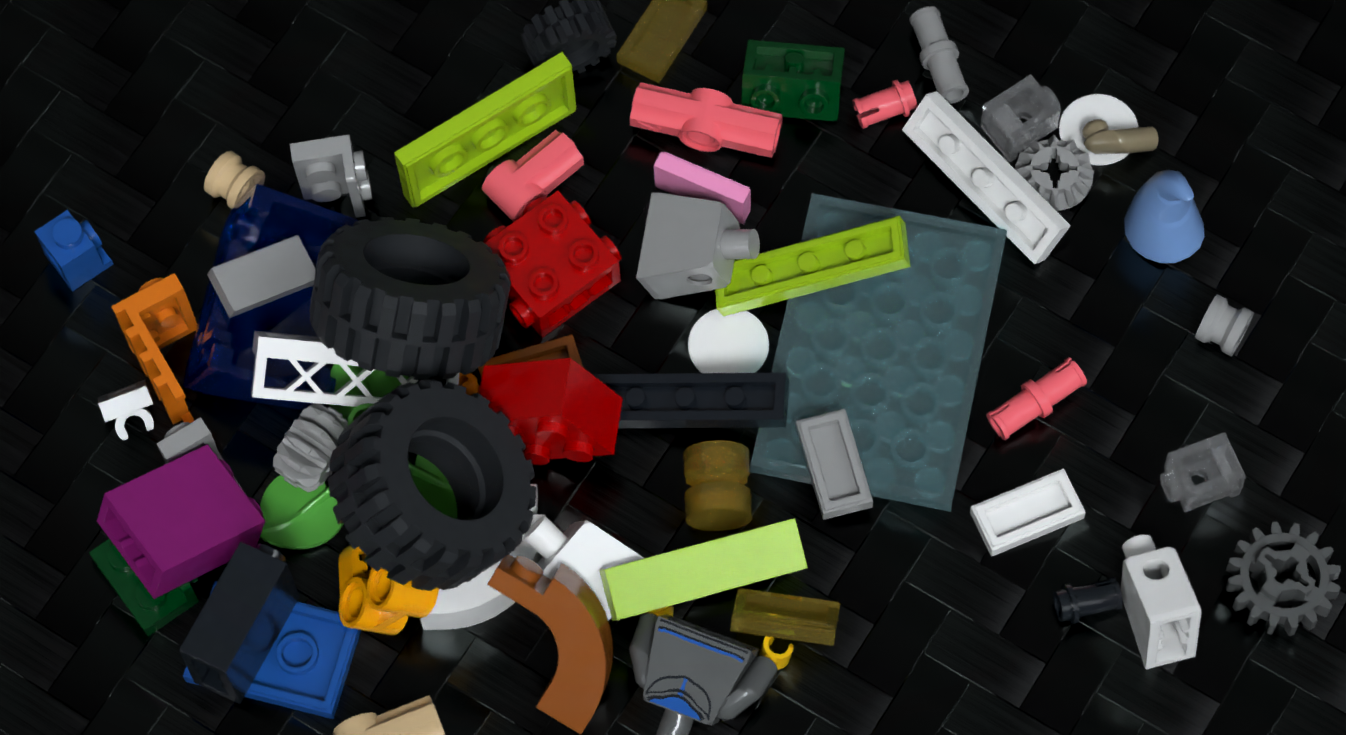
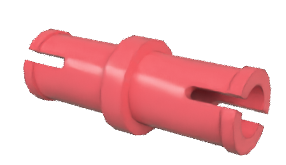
M1068 357L1063 363L1034 382L1029 379L1021 385L1022 391L993 411L986 413L987 419L995 432L1003 440H1007L1010 435L1036 417L1045 418L1053 413L1052 406L1078 388L1087 385V379L1078 364Z

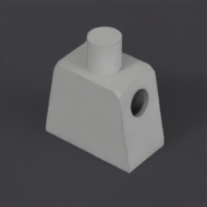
M652 193L636 279L654 299H665L725 288L731 283L735 259H756L760 250L758 232L755 229H740L739 221L726 205L719 201L665 193Z

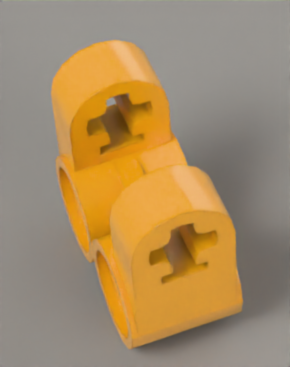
M349 545L339 555L340 599L338 611L340 620L345 627L392 636L398 634L404 628L408 616L424 618L433 610L439 588L436 587L432 591L419 590L412 587V581L402 585L387 578L388 571L383 568L376 571L371 567V570L368 571L367 563L364 561L367 556L359 547L353 549ZM361 554H362V560H363V561H360V559H359V555H361Z

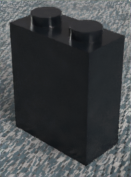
M240 542L179 649L194 683L238 704H241L299 599L288 564L285 562L286 558L279 551L264 544H258L257 548Z

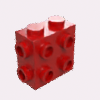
M556 191L548 198L541 197L534 200L526 207L519 219L507 227L503 225L495 228L483 241V243L491 248L493 254L499 255L509 273L511 286L508 298L512 301L509 304L511 312L524 328L532 325L542 338L621 281L619 261L622 260V257L617 247L607 236L604 235L599 238L589 227L591 220L583 207L575 200L569 203L559 191Z

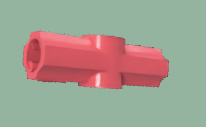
M642 82L636 88L630 115V126L677 136L682 143L695 150L715 152L720 150L721 147H726L772 158L776 151L782 124V114L735 104L729 96L714 89L697 88L690 94Z

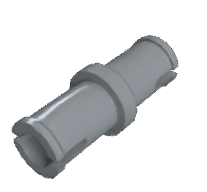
M924 7L914 12L909 20L922 49L919 58L922 66L930 71L937 92L949 104L956 103L969 94V88L964 81L956 60L959 57V51L955 42L949 40L939 9L937 10L936 7Z

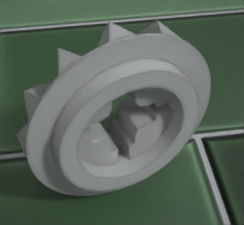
M1055 135L1048 140L1039 142L1034 139L1027 149L1019 153L1015 165V170L1056 211L1066 210L1079 204L1089 193L1093 182L1094 170H1092L1089 160V153H1083L1076 146L1074 140L1070 142L1058 140ZM1051 159H1056L1060 170L1067 171L1061 173L1056 188H1053V181L1050 180L1049 173L1041 172L1048 169Z

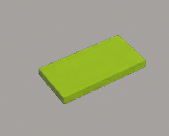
M564 53L557 54L394 152L403 195L412 208L418 207L576 111L572 64Z

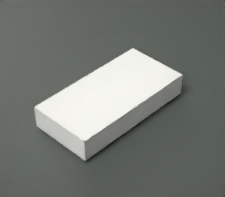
M1064 468L973 505L970 508V514L991 557L1084 519L1086 513Z

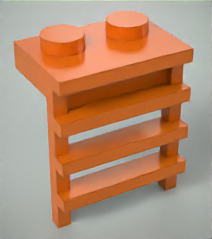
M173 273L165 278L159 277L149 280L139 288L137 293L111 307L132 353H135L145 376L149 377L160 401L162 400L167 414L174 425L182 420L189 423L195 420L185 402L186 396L160 349L194 332L199 327L184 288L176 274Z

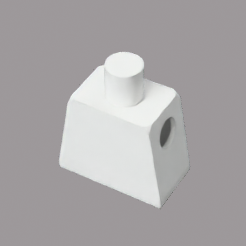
M544 515L529 528V531L523 537L543 556L537 563L543 569V575L552 579L561 563L572 569L592 589L600 601L608 621L611 618L599 570L644 558L586 520L572 523L563 533Z
M1138 535L1128 539L1122 545L1126 559L1123 560L1121 594L1145 669L1195 657L1201 608L1176 550L1172 547L1156 550L1152 537L1149 535Z

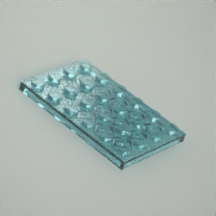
M812 193L801 242L900 216L906 223L911 267L788 299L771 372H786L790 380L787 425L784 428L758 429L750 465L751 472L812 484L797 434L796 421L845 409L871 496L951 512L1007 230Z

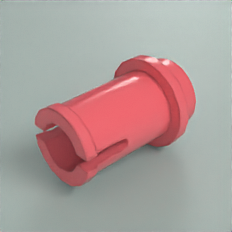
M894 80L892 81V87L852 100L854 110L859 113L856 116L862 129L899 114L908 117L910 116V111L918 107L913 89L908 80L902 83Z

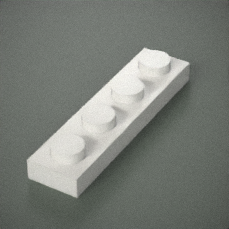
M937 91L925 95L902 131L1033 264L1046 260L1071 225Z

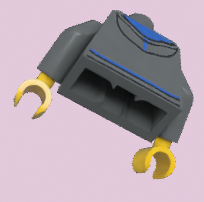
M673 605L643 613L639 617L629 646V652L636 683L644 689L643 700L665 708L656 735H689L694 720L712 726L718 723L720 719L729 720L735 718L761 697L776 675L777 670L784 668L789 663L794 649L793 644L791 643L783 654L773 653L769 647L774 640L775 633H769L764 638L760 656L756 657L759 648L674 617Z

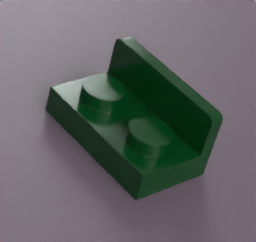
M748 40L743 69L741 105L782 114V117L836 121L839 114L845 48Z
M110 539L89 552L92 560L147 636H150L199 602L191 586L198 581L197 578L154 599Z

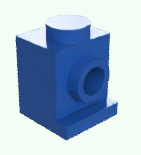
M68 210L34 231L46 257L72 292L113 265L111 258L101 247L103 244L88 221L85 220L79 223Z

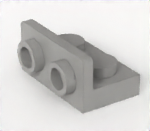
M349 134L290 144L292 163L304 200L313 199L318 202H329L338 199L342 194L349 193L356 218L366 216L364 200L372 199L369 173L366 170L363 151L354 152Z

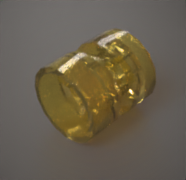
M717 440L697 443L686 448L683 452L684 476L686 484L691 486L685 492V518L687 524L693 528L709 531L732 530L749 524L752 520L750 488L744 485L748 482L747 477L750 475V453L748 447L737 442Z

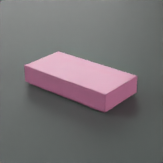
M665 151L659 154L654 164L655 187L673 195L719 201L726 205L739 223H745L751 211V189Z

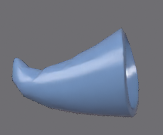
M1163 170L1151 176L1135 194L1124 218L1125 235L1132 248L1144 258L1158 263H1176L1189 258L1201 247L1205 237L1204 223L1193 199L1194 193L1186 178L1179 171Z

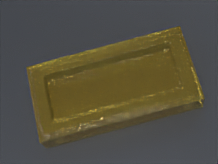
M652 0L617 53V63L660 83L707 10V1Z
M741 588L738 589L731 631L834 646L840 603Z

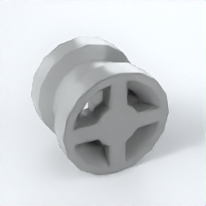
M1217 294L1200 323L1195 339L1203 343L1212 341L1220 345L1223 353L1232 357L1251 322L1254 312L1245 307L1237 310L1229 306L1226 298Z

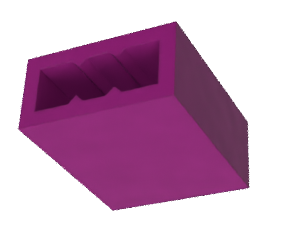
M207 444L104 493L97 522L155 599L229 562L240 542L256 548L265 519L259 504L253 498L247 497L235 481L234 474L228 463L223 459H218Z

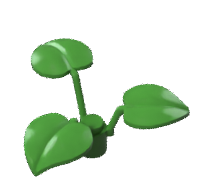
M334 364L326 384V392L335 393L351 380L339 364ZM347 365L355 375L363 370L359 366ZM380 370L373 371L361 381L374 397H384L387 393L392 392L401 385L396 377L386 376V372ZM357 386L346 393L365 396ZM365 403L357 407L328 405L341 413L342 417L350 425L356 417L371 407L373 403ZM417 454L415 465L409 461L408 464L412 479L420 494L436 510L457 519L456 500L449 482L434 464ZM279 475L266 488L261 499L260 508L265 524L260 539L274 546L286 549H309L331 540L340 531L344 523L338 524L333 507L337 505V500L334 497H330L329 487L326 489L325 482L316 490L308 493L300 487L296 488L286 482L283 476Z

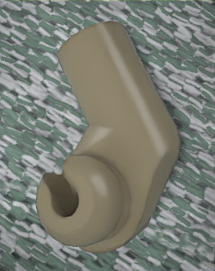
M1096 119L1085 124L1082 129L1083 137L1086 139L1084 146L1096 155L1154 151L1158 146V133L1152 126L1109 130L1107 122Z

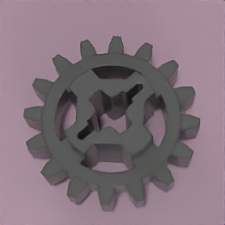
M1272 522L1267 536L1257 527L1252 529L1249 536L1251 544L1239 540L1234 550L1237 557L1230 558L1226 568L1227 572L1235 575L1228 578L1225 586L1226 591L1239 592L1232 607L1235 611L1246 607L1251 611L1247 621L1250 626L1258 622L1260 618L1267 621V634L1272 635L1277 624H1282L1288 636H1292L1295 634L1298 622L1300 621L1307 629H1313L1318 621L1316 613L1327 617L1333 607L1329 600L1336 599L1341 587L1331 581L1338 578L1341 568L1338 565H1327L1334 550L1332 547H1325L1319 550L1315 546L1319 536L1317 532L1311 533L1306 539L1299 536L1300 525L1297 523L1293 524L1289 533H1282L1279 523ZM1275 549H1283V551H1274V550H1275ZM1308 563L1314 570L1316 580L1308 574ZM1249 570L1252 572L1250 577L1258 582V595L1251 585ZM1283 573L1291 578V580L1287 579L1283 584L1275 580V578L1281 577ZM1282 606H1292V607H1294V608H1279V607H1282Z

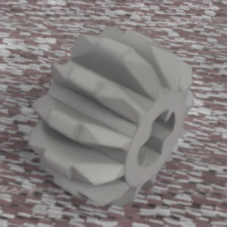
M314 403L308 408L303 409L301 415L294 420L290 429L285 433L282 442L277 447V453L273 457L275 471L283 476L286 482L296 488L300 487L308 493L316 490L333 473L329 467L332 451L338 447V437L348 426V421L332 407L327 408L320 403Z

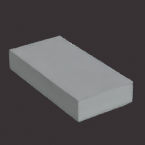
M296 235L210 269L207 275L229 318L313 286L316 268L299 236Z
M841 409L796 421L797 434L823 520L872 508L873 499L846 410Z

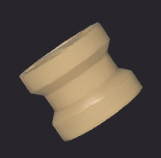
M227 151L210 168L205 178L204 191L214 198L223 197L226 199L228 207L235 212H243L259 195L265 181V173L256 166H245L242 164V158L233 151Z

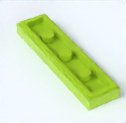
M900 216L759 253L756 259L734 260L731 283L725 288L715 290L717 310L724 317L911 267L906 223Z
M793 518L599 570L612 621L803 570L808 568L796 520Z

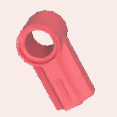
M555 130L518 161L515 162L509 159L499 164L486 177L482 190L514 222L522 216L530 203L541 197L547 198V195L581 168L584 165V159L576 148L575 143L565 133Z

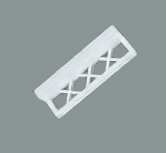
M254 331L252 351L255 354L251 391L252 397L353 407L365 403L374 404L382 398L372 396L361 383L373 371L363 369L355 375L347 365L358 366V363L353 360L345 361L336 355L334 348L328 349L319 337ZM267 358L289 360L301 374L285 388L264 386ZM297 361L315 363L305 371ZM327 363L339 364L351 378L349 382L335 393L322 392L310 378ZM459 373L454 378L446 379V383L450 382L458 385ZM400 375V378H397L401 385L419 381L414 380L413 376L407 380L402 375ZM306 381L314 391L298 390L296 388ZM357 386L365 396L346 393Z

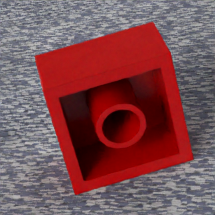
M572 358L484 366L479 394L490 401L488 407L495 413L502 411L511 421L507 426L514 436L520 434L526 445V448L523 450L526 460H531L534 465H546L550 462V459L567 458L577 462H588L593 459V456L614 455L623 398Z

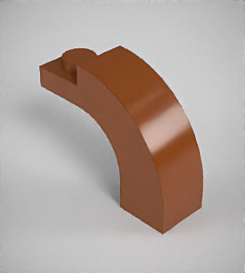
M508 554L501 560L487 585L539 616L552 631L558 647L559 659L557 670L543 691L536 708L577 733L582 734L598 707L612 667L613 643L606 613L587 583L563 563L560 564L554 576L550 579L543 575V569L531 559L524 556H516L515 558Z

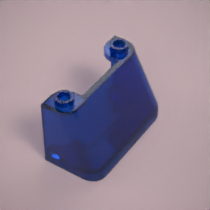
M256 184L230 211L221 233L213 267L298 235L316 268L318 254L324 241L338 228L346 224L352 226L359 220ZM209 279L184 375V388L206 395L301 411L314 404L254 398L251 396L255 354L252 351L254 331L319 337L316 335L309 319L313 286L229 318ZM267 358L264 386L285 388L301 374L289 360ZM297 361L305 371L315 363ZM325 364L310 378L322 392L334 393L336 378L330 376L331 368L328 364ZM306 381L296 388L298 390L314 391Z

